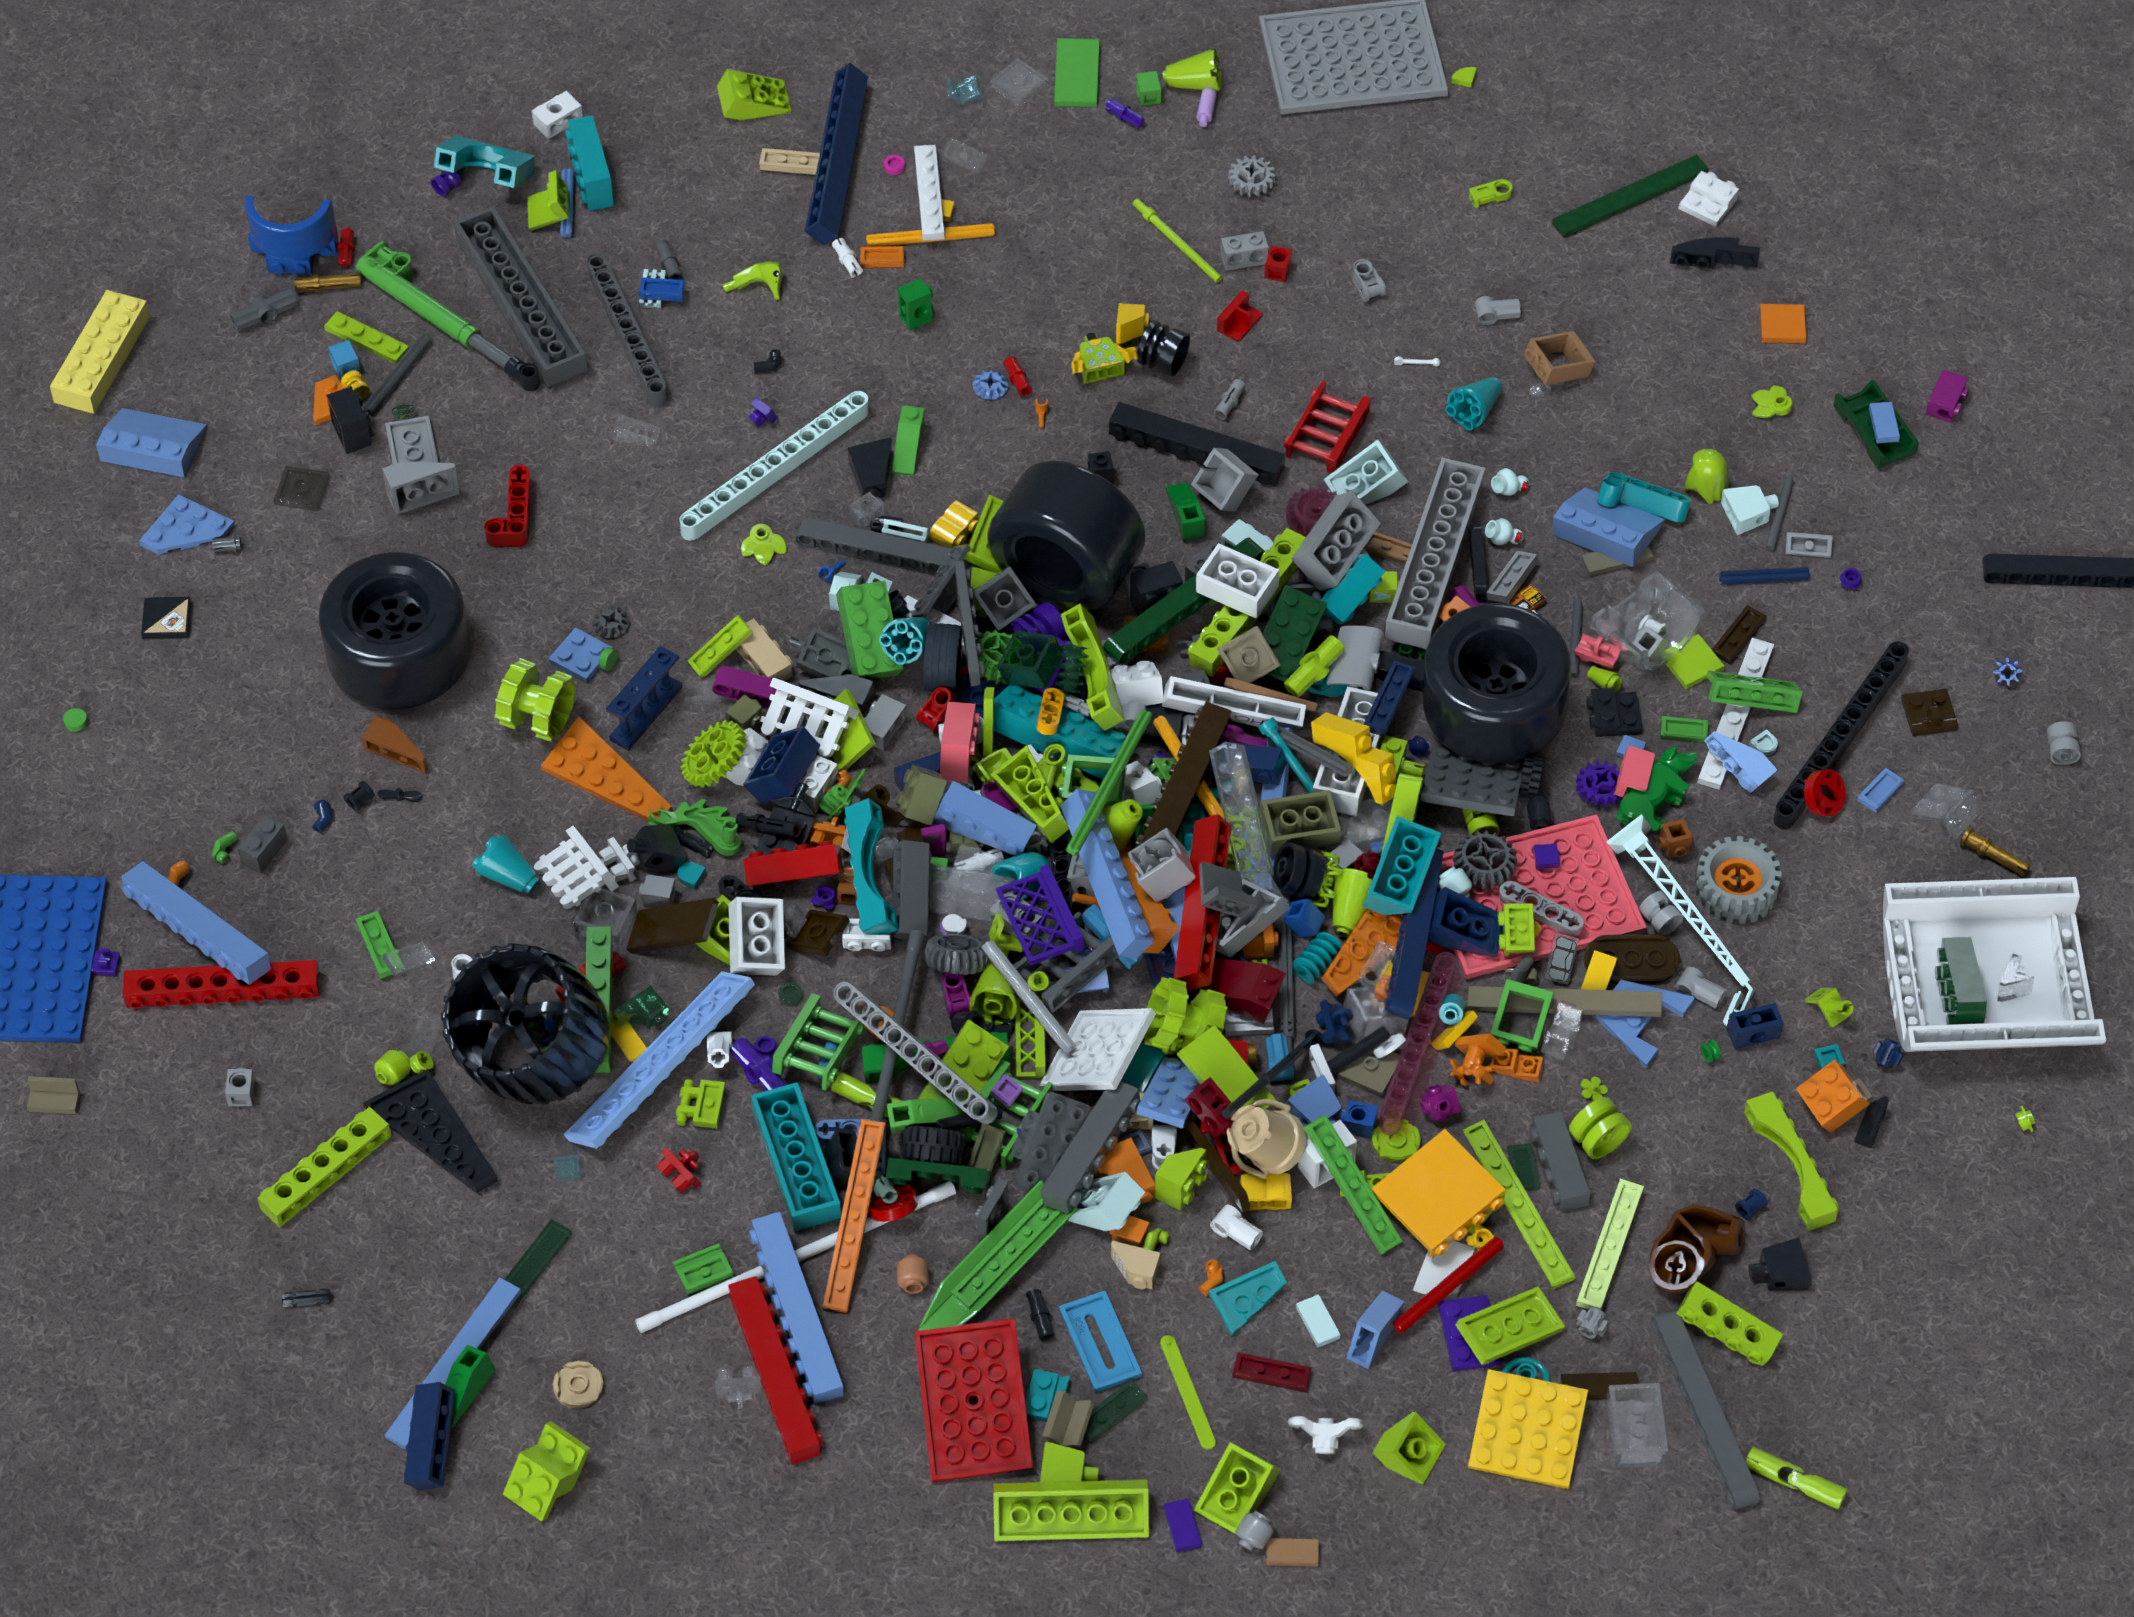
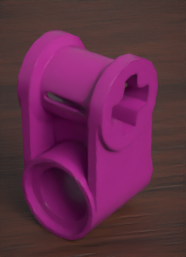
M945 972L942 976V991L948 1017L952 1018L959 1011H970V995L967 992L962 974L956 975ZM951 983L957 984L956 986H949Z

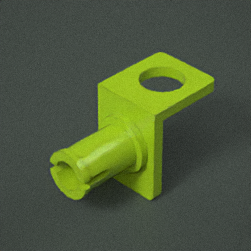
M996 912L988 934L990 941L995 942L1006 958L1010 950L1022 952L1023 949L1017 938L1001 933L1004 921L1001 913Z
M1820 988L1804 999L1806 1003H1817L1830 1027H1835L1852 1014L1854 1009L1853 1005H1850L1851 1001H1842L1836 988Z

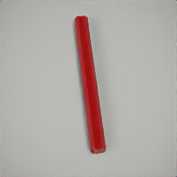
M1497 1236L1493 1237L1393 1322L1394 1330L1399 1334H1403L1504 1248V1242Z

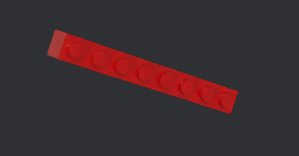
M1219 814L1197 820L1194 826L1190 862L1196 878L1186 886L1174 979L1186 982L1185 987L1187 991L1211 985L1221 912L1201 906L1199 864L1206 862L1227 868L1232 826Z
M757 1276L728 1284L732 1306L791 1465L820 1456V1446L823 1445L822 1437L819 1430L814 1431L812 1424H815L811 1409L806 1410L804 1403H807L804 1389H799L796 1382L799 1381L796 1368H791L788 1362L791 1360L789 1349L787 1346H782L781 1340L784 1338L780 1325L775 1326L773 1322L776 1316L772 1304L767 1305L765 1298H768L764 1283L759 1284Z

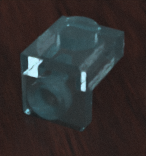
M976 76L957 84L952 77L947 79L948 88L946 90L950 99H954L958 105L965 104L982 96L980 82Z

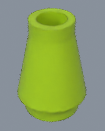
M1592 666L1587 673V678L1592 680L1601 689L1614 688L1615 693H1617L1621 688L1623 680L1619 677L1618 673L1600 669L1596 666Z

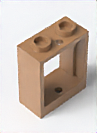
M1574 331L1530 339L1524 352L1526 360L1533 367L1544 385L1586 378L1590 375L1595 364V360ZM1563 352L1571 364L1553 367L1545 355Z

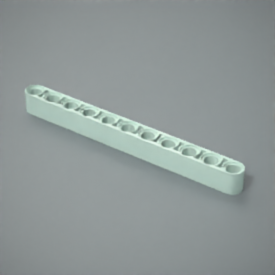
M863 391L852 392L684 512L679 519L681 536L689 541L699 538L866 418L869 413L867 394Z

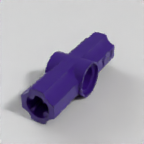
M742 1037L730 1047V1054L744 1068L745 1076L751 1084H758L764 1091L788 1085L779 1074L772 1072L773 1060L767 1055L762 1056L747 1038L744 1039Z

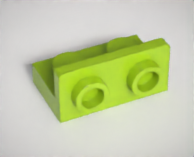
M1533 903L1504 904L1502 911H1498V925L1502 926L1503 934H1499V949H1503L1504 956H1509V953L1534 952Z

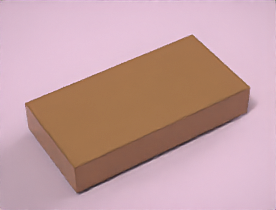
M1270 1538L1267 1542V1566L1318 1567V1539Z

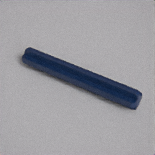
M1808 567L1721 571L1719 573L1721 585L1804 581L1809 579Z

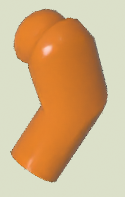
M842 770L836 774V778L839 781L837 784L847 788L851 782V775H848L847 770Z

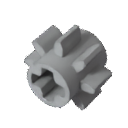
M1591 1307L1588 1312L1583 1309L1581 1310L1576 1325L1580 1326L1578 1330L1583 1336L1594 1339L1597 1334L1603 1337L1608 1328V1321L1605 1320L1606 1315L1603 1311Z

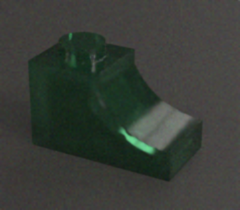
M649 986L612 1011V1023L617 1028L625 1024H640L648 1029L654 1025L657 1027L666 1021L668 1005L652 986Z

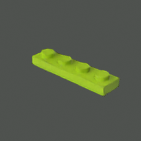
M338 311L324 325L325 331L346 341L349 340L350 343L395 365L409 350L408 345Z

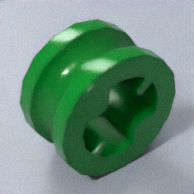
M1710 1039L1708 1044L1705 1042L1700 1044L1701 1054L1707 1063L1713 1062V1059H1721L1719 1046L1714 1039Z

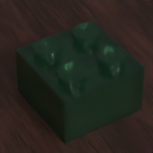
M1015 631L997 668L1006 684L1046 689L1064 652L1054 635Z

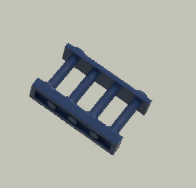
M659 646L609 704L606 712L619 718L620 723L610 734V741L629 751L683 688L682 683L669 675V670L679 660V655Z

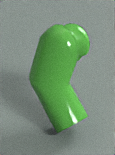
M233 831L228 832L215 841L212 852L215 862L218 861L220 864H224L228 861L229 854L225 852L226 847L237 841V835Z

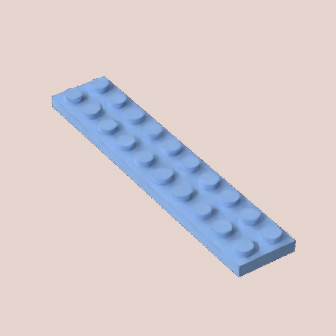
M721 971L564 1133L567 1140L596 1149L603 1145L613 1131L621 1127L623 1121L638 1109L639 1104L646 1097L650 1096L663 1080L669 1077L670 1072L678 1064L686 1059V1056L693 1048L700 1045L702 1039L717 1027L720 1020L729 1014L741 999L748 995L749 990L755 985L751 977Z

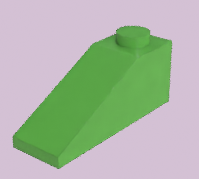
M902 405L892 474L914 476L925 427L924 408Z

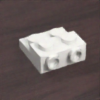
M1701 171L1692 182L1690 191L1679 203V209L1716 227L1737 201L1739 189L1731 181L1724 182L1719 180L1713 172L1705 173Z

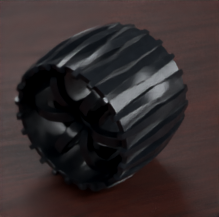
M508 943L506 946L490 947L491 950L477 953L472 961L460 967L462 970L455 980L452 979L450 981L451 987L447 996L444 995L443 998L445 1005L444 1011L441 1013V1020L444 1026L442 1032L449 1045L448 1048L457 1063L471 1079L486 1090L499 1097L518 1103L546 1105L556 1100L563 1101L567 1099L566 1096L582 1090L581 1086L589 1079L592 1080L594 1078V1072L599 1064H602L604 1061L605 1048L609 1046L607 1036L610 1026L605 1015L607 1012L592 983L569 961L537 946ZM541 980L552 981L563 988L565 1003L537 1002L529 1004L527 1000L529 988L533 982L538 983ZM542 1014L564 1016L562 1025H559L557 1029L559 1032L554 1041H550V1046L543 1053L535 1043L540 1041L546 1032V1027L543 1023L545 1017ZM492 1023L499 1024L488 1038L489 1030L493 1027ZM511 1035L522 1043L534 1060L528 1064L524 1063L521 1065L522 1067L503 1070L496 1063V1054L501 1042Z

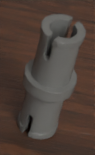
M662 239L658 241L655 246L661 257L660 263L665 267L669 279H681L682 273L677 264L678 259L672 252L668 240Z

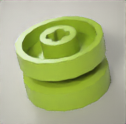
M1602 1097L1588 1104L1576 1115L1569 1126L1568 1132L1578 1143H1582V1148L1591 1159L1602 1158L1615 1150L1628 1137L1632 1129L1631 1122L1623 1113H1618L1619 1109L1609 1097Z

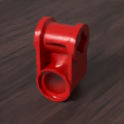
M937 688L933 691L925 705L918 711L916 721L919 723L923 722L930 727L932 733H938V724H944L947 703L958 702L957 696L947 688ZM948 696V701L945 704H941L942 699Z

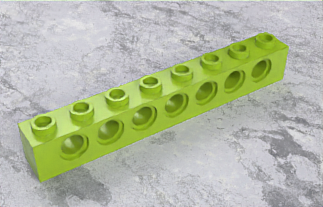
M1288 528L1281 535L1278 534L1272 547L1269 550L1266 549L1261 557L1260 562L1279 569V587L1260 615L1298 568L1291 558L1306 537ZM1224 605L1221 611L1215 613L1212 623L1208 627L1203 628L1197 642H1193L1187 651L1189 665L1197 670L1204 669L1205 673L1212 677L1224 662L1217 648L1248 631L1257 619Z

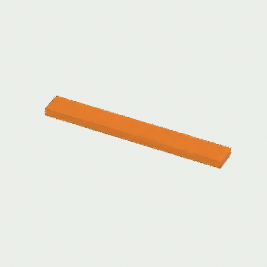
M861 1119L822 1307L823 1310L848 1313L886 1123Z

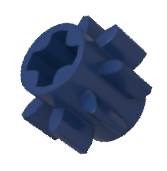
M1885 1038L1884 1042H1877L1873 1053L1877 1054L1875 1061L1889 1068H1892L1894 1063L1900 1064L1904 1053L1900 1051L1901 1044L1889 1038Z

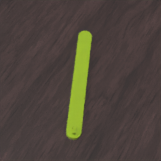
M1170 1335L1163 1336L1160 1340V1345L1201 1447L1211 1450L1215 1447L1216 1440L1176 1341Z

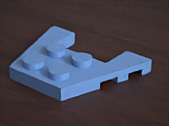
M1620 980L1614 988L1615 991L1662 992V1006L1681 1017H1684L1695 999L1689 995ZM1596 1015V1019L1614 1038H1618L1626 1046V1050L1631 1055L1633 1054L1644 1068H1647L1656 1056L1658 1048L1638 1037L1653 1017Z

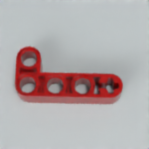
M515 465L509 471L507 518H492L484 524L486 542L491 547H520L529 540L531 480L529 469L525 465Z

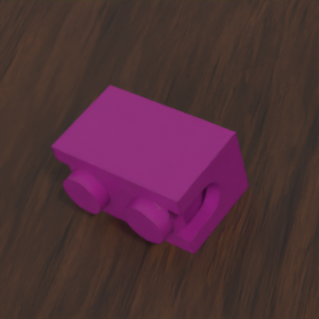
M1942 369L1928 400L1925 414L1951 423L1953 416H1958L1962 407L1961 399L1965 400L1968 395L1969 387L1965 386L1968 378Z

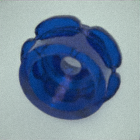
M1415 736L1412 740H1408V750L1416 757L1427 755L1426 752L1430 746L1425 739Z

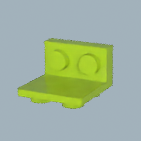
M557 170L548 173V190L528 196L527 198L528 228L531 231L569 218L568 185Z

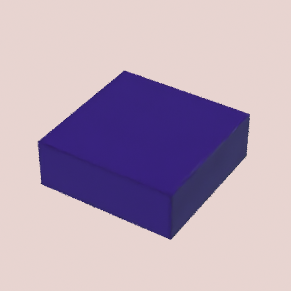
M1557 844L1533 845L1536 869L1560 867Z

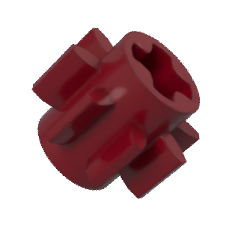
M1368 851L1367 854L1362 853V855L1357 857L1354 868L1368 873L1367 878L1372 880L1381 858H1378V853Z

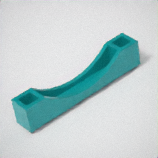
M868 798L845 808L846 818L844 821L849 836L847 843L851 850L852 858L850 859V864L854 872L853 885L857 893L856 906L860 915L859 927L867 935H887L898 930L896 909L889 905L881 896L874 879V852L884 825L881 807Z

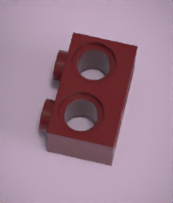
M1211 1077L1195 1088L1184 1099L1215 1138L1232 1126L1234 1121L1230 1120L1231 1117L1226 1119L1222 1116V1111L1232 1102Z

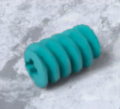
M1319 933L1316 939H1313L1310 945L1293 961L1292 966L1296 975L1305 983L1312 985L1315 982V978L1318 979L1321 976V972L1326 971L1327 966H1330L1332 959L1334 960L1337 952L1342 947L1340 941L1329 933Z

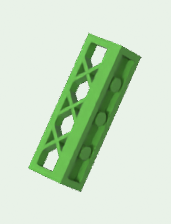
M1709 670L1706 676L1712 683L1708 697L1711 702L1794 713L1798 711L1803 691L1795 682Z

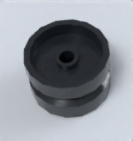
M1291 842L1285 843L1278 851L1273 864L1271 882L1275 892L1284 895L1293 894L1296 898L1311 900L1315 897L1324 879V853L1319 849L1304 848L1302 845Z

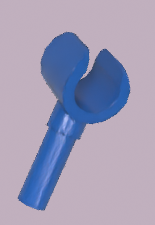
M842 559L833 567L822 566L818 570L819 577L821 578L824 574H828L824 578L825 582H831L833 574L846 562Z

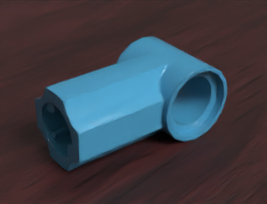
M1280 1033L1272 1034L1266 1038L1267 1072L1289 1054L1287 1038ZM1293 1063L1271 1082L1294 1080Z

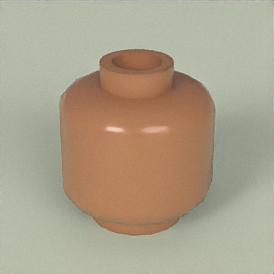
M915 1254L907 1255L897 1264V1284L907 1293L921 1292L929 1284L928 1262Z

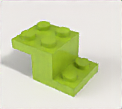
M552 1421L546 1423L537 1445L520 1452L503 1495L541 1522L546 1520L556 1498L574 1489L591 1448Z

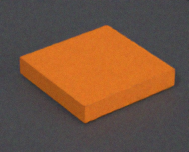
M1760 304L1761 342L1806 343L1804 305Z

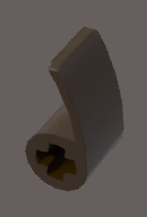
M875 785L860 797V801L869 798L881 807L883 823L888 826L895 827L906 818L902 813L887 806L890 794L883 785Z

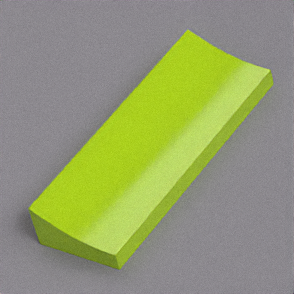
M1147 1480L993 1483L995 1541L1149 1537Z

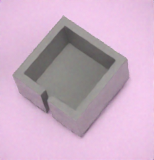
M1213 448L1203 465L1218 469L1201 468L1191 485L1221 511L1235 512L1258 477V474L1228 449Z

